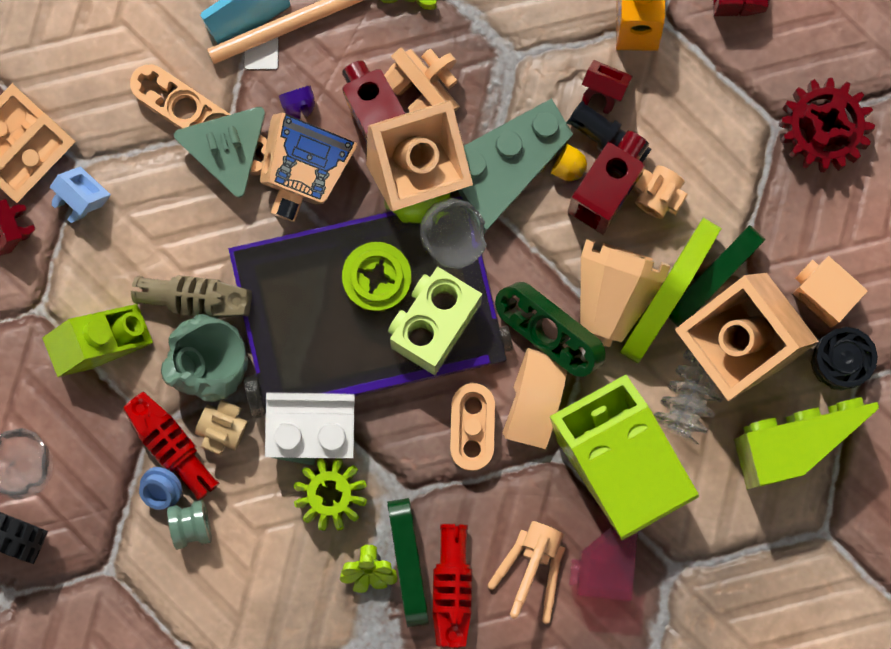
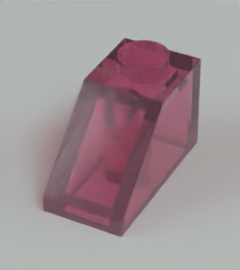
M611 525L580 551L579 560L571 559L569 585L576 586V595L626 601L632 600L638 532L621 540Z

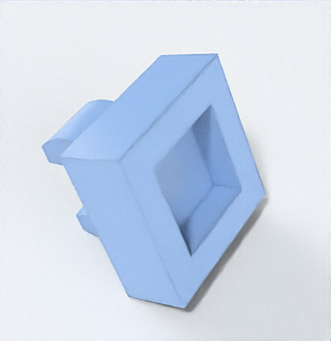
M81 166L58 174L50 185V188L56 193L52 199V206L57 208L67 203L73 209L72 214L67 219L70 223L84 218L88 212L103 207L111 195Z

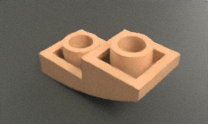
M527 348L513 387L516 396L502 432L505 439L546 449L553 430L550 416L558 412L567 376V370L544 352Z

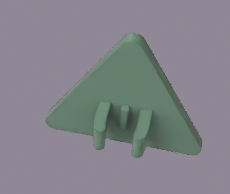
M255 107L178 129L174 133V138L235 197L241 198L245 195L266 115L265 110L262 107Z

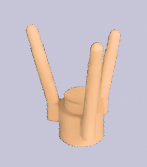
M532 521L528 532L520 531L515 545L489 581L488 588L494 590L522 550L526 548L523 556L530 559V562L515 597V602L510 612L511 618L516 619L519 616L539 564L547 566L551 559L542 616L544 624L550 623L560 561L566 549L560 545L564 537L562 532Z

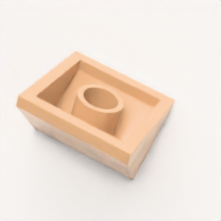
M448 100L368 125L366 165L391 211L473 185L452 101Z

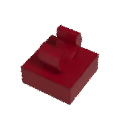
M593 60L581 84L588 87L583 94L582 101L588 105L592 95L600 93L605 96L607 101L603 113L609 114L616 100L621 101L633 76Z
M6 199L0 200V256L11 253L20 241L28 239L35 231L34 225L20 227L16 223L15 218L21 217L27 210L26 206L17 204L10 208Z

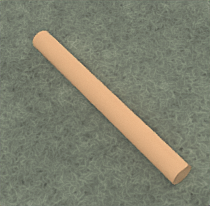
M321 0L210 47L207 51L213 64H216L364 0Z

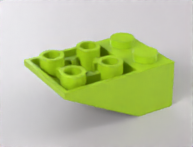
M626 374L550 416L557 443L621 540L628 538L699 498L696 488L652 411Z
M859 397L827 407L828 414L821 415L819 407L785 417L786 424L777 425L776 418H770L743 427L745 434L735 438L734 442L746 489L757 488L805 475L879 409L878 402L864 405L863 398Z

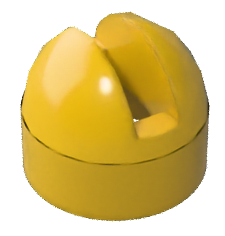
M567 144L558 156L551 174L565 181L577 180L586 172V158L578 149Z

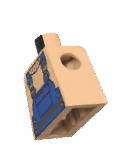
M285 113L274 114L270 121L260 175V183L279 190L271 214L295 222L303 200L313 204H323L355 151L357 143Z

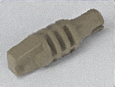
M179 275L168 281L136 276L132 283V287L149 290L147 293L131 291L133 303L167 306L174 314L241 317L249 316L252 291L223 283L220 280Z

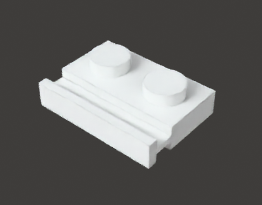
M266 393L265 457L353 458L354 394Z

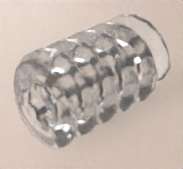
M686 350L683 357L691 366L678 365L675 372L683 381H670L667 386L676 397L663 396L660 403L668 413L655 412L654 417L660 427L667 432L699 445L691 436L692 433H707L708 431L699 421L700 417L714 418L715 413L706 404L708 401L722 402L723 397L714 390L716 384L692 352Z

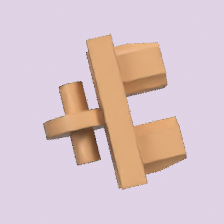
M399 48L391 55L395 63L384 76L396 95H402L414 84L422 93L408 107L409 112L448 100L452 101L454 112L460 107L438 81L440 79L448 89L458 82L450 72L457 61L451 53L439 59L432 49L427 50L421 57L429 65V68L412 49L405 52L403 48Z

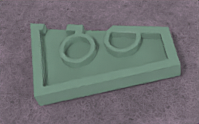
M552 98L463 146L473 185L460 189L458 192L483 234L489 230L500 215L518 198L520 193L573 136L572 131Z

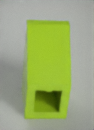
M138 304L70 318L42 337L57 377L94 369L153 343Z

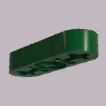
M749 225L686 290L668 318L678 327L693 316L766 239Z
M516 282L498 292L495 299V307L500 318L570 374L584 377L604 364L606 353L602 342L531 285L525 282ZM514 296H517L520 299L518 302L519 308H521V310L519 311L515 308L517 301L515 298H513ZM544 318H548L555 323L558 330L556 340L549 338L544 333L542 328ZM581 347L586 351L584 354V358L587 360L586 362H583L580 359L582 356V352L579 348Z
M404 498L387 501L407 628L429 624L410 499Z

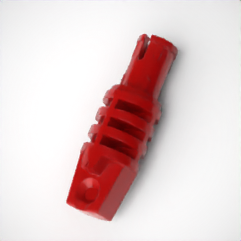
M145 392L135 396L123 407L124 413L141 442L163 468L176 472L196 496L197 501L204 498L208 491L211 492L220 484L196 457L197 450L195 448L197 446L172 416Z
M440 524V564H436V568L433 569L432 613L436 646L444 648L466 647L472 614V569H470V565L466 564L468 525Z

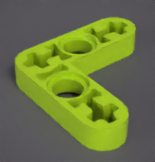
M704 217L702 218L654 299L620 351L621 354L639 364L692 281L722 228Z

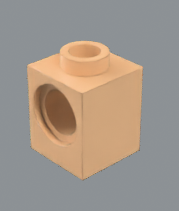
M828 256L819 265L812 260L798 274L795 279L801 285L792 294L832 328L847 315L868 290Z

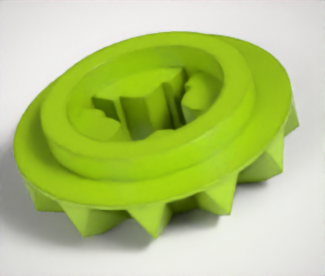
M370 242L359 246L347 257L342 270V283L349 299L364 310L385 311L400 304L407 294L411 284V269L404 254L396 247L383 242ZM381 260H383L384 276L389 278V281L395 283H380L377 289H374L373 294H371V288L369 287L370 279L365 277L363 273H360L359 270L374 272L376 266H379Z

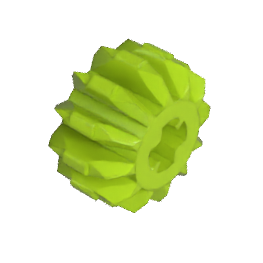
M319 458L317 459V466L320 474L315 475L310 468L304 467L302 473L311 482L309 485L295 482L294 489L299 492H307V497L295 500L294 505L296 508L311 505L312 508L303 516V520L306 523L313 521L320 513L319 530L326 531L329 518L333 517L334 525L340 531L344 529V522L341 517L343 513L354 522L359 519V515L350 509L352 503L366 506L367 499L354 496L353 492L365 489L367 484L364 480L350 484L349 481L358 472L356 466L352 465L341 475L343 460L341 458H335L332 471H328L325 459ZM334 482L336 483V490L342 493L341 500L339 502L333 500L334 506H325L326 499L319 496V492L323 486L327 489L329 488L327 483Z

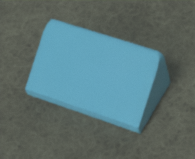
M219 0L201 12L200 16L216 43L220 44L262 26L289 8L290 1Z

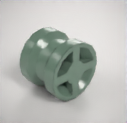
M203 500L194 501L191 507L181 508L178 505L167 508L169 530L176 550L185 548L190 542L198 541L201 544L212 542L210 521Z

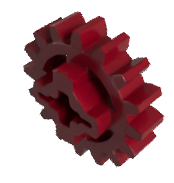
M828 78L823 88H820L815 79L811 80L807 85V92L798 87L792 94L796 102L787 100L782 109L790 116L782 117L779 121V127L789 130L780 139L781 143H793L794 148L789 156L794 158L802 154L805 157L803 161L804 168L807 169L815 161L818 162L819 171L824 173L830 163L833 162L837 171H840L846 166L845 157L855 163L861 157L858 149L866 150L870 145L871 141L863 134H869L875 129V124L865 121V118L871 114L873 109L872 107H860L859 102L864 94L860 92L852 97L848 93L850 89L849 82L846 81L840 89L835 88L833 78ZM820 99L830 100L829 103L821 106L811 103ZM845 108L851 115L853 123L848 120ZM824 118L831 121V130L829 132L822 130ZM800 127L805 130L809 142L802 136ZM832 144L840 147L845 145L844 148L837 151H823L826 146Z

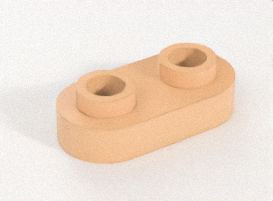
M470 383L460 387L452 398L450 452L457 466L467 471H478L489 464L494 453L495 400L490 390L485 386ZM469 399H477L480 401L482 408L477 414H470L465 410V403ZM468 442L478 443L481 449L480 454L474 458L466 456L463 450L465 444Z

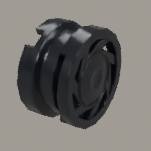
M842 327L834 329L819 339V342L813 348L812 361H810L813 373L820 382L829 386L830 389L840 391L853 389L870 379L877 366L878 355L875 344L867 334L856 328Z

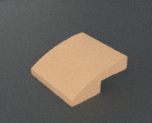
M12 83L0 95V189L18 203L76 141Z

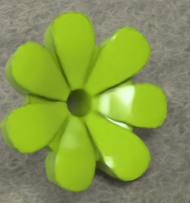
M374 545L362 546L360 548L359 561L346 562L340 575L342 583L354 582L353 591L358 593L367 592L369 584L374 589H385L388 587L387 584L393 585L398 580L396 570L392 569L390 562L377 560V547Z

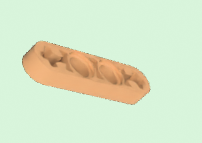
M143 65L133 72L130 79L131 90L138 101L179 129L231 115L158 66ZM155 77H158L156 82L159 87L169 94L166 101L152 90L148 91L146 95L143 94L145 89L141 84L144 79L152 81ZM183 98L193 99L197 104L195 114L188 119H180L174 115L176 102ZM165 102V105H164L163 108L159 106V105H161L162 103ZM260 134L257 147L259 145L262 146L261 152L264 156L267 139ZM253 161L250 175H261L263 161Z

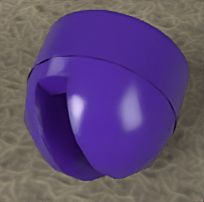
M311 85L278 96L285 113L299 120L301 118V111L304 116L309 117L314 110L315 97Z

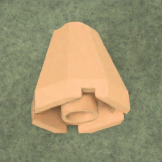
M587 238L581 254L580 324L594 334L602 342L603 346L611 347L613 340L619 342L624 340L654 299L668 275L670 265L661 262L657 270L652 268L654 264L652 258L603 243L601 251L593 249L595 240Z

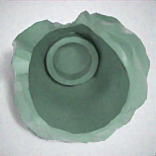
M198 314L194 318L182 322L168 339L170 350L161 366L162 379L165 383L180 392L196 395L206 402L220 401L236 392L238 385L242 382L249 361L246 355L245 343L238 329L228 322L220 320L218 317H211L206 314Z

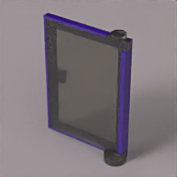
M461 196L450 198L449 204L441 216L425 224L403 223L391 211L228 248L237 287L252 291L249 316L243 317L256 374L243 378L253 419L266 416L267 392L354 394L355 397L506 362L505 352L513 350L508 326L499 327L473 217ZM370 242H383L396 247L404 254L411 269V284L407 294L400 304L385 311L364 310L349 299L342 283V270L347 257L359 246ZM381 260L379 266H376L374 272L359 270L360 273H363L365 277L370 279L369 287L371 288V294H373L374 289H377L380 283H395L389 281V278L384 276L383 260ZM438 266L482 293V302L436 375H433L391 349L390 338L392 334L388 332V329L396 315L401 310L407 313L416 300L411 295L424 274L431 277ZM439 293L432 300V303L442 310L452 308L457 302L454 296L449 293ZM418 328L413 330L408 338L414 345L424 346L432 341L433 335L427 329Z

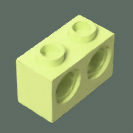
M438 266L431 277L426 274L421 277L411 295L416 300L407 313L401 310L396 315L388 329V332L392 334L390 338L391 349L433 375H436L482 302V293ZM439 293H449L454 296L457 302L452 308L442 310L437 308L432 303V300ZM418 328L427 329L433 335L432 341L424 346L414 345L408 337L413 330Z

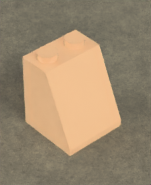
M767 273L744 275L675 329L727 401L734 399L785 368L819 342Z

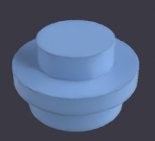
M153 467L142 476L139 494L147 506L156 510H163L174 506L182 496V485L177 476L171 471L162 467Z

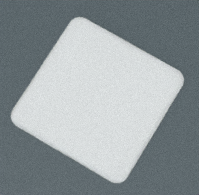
M278 37L245 51V69H277Z

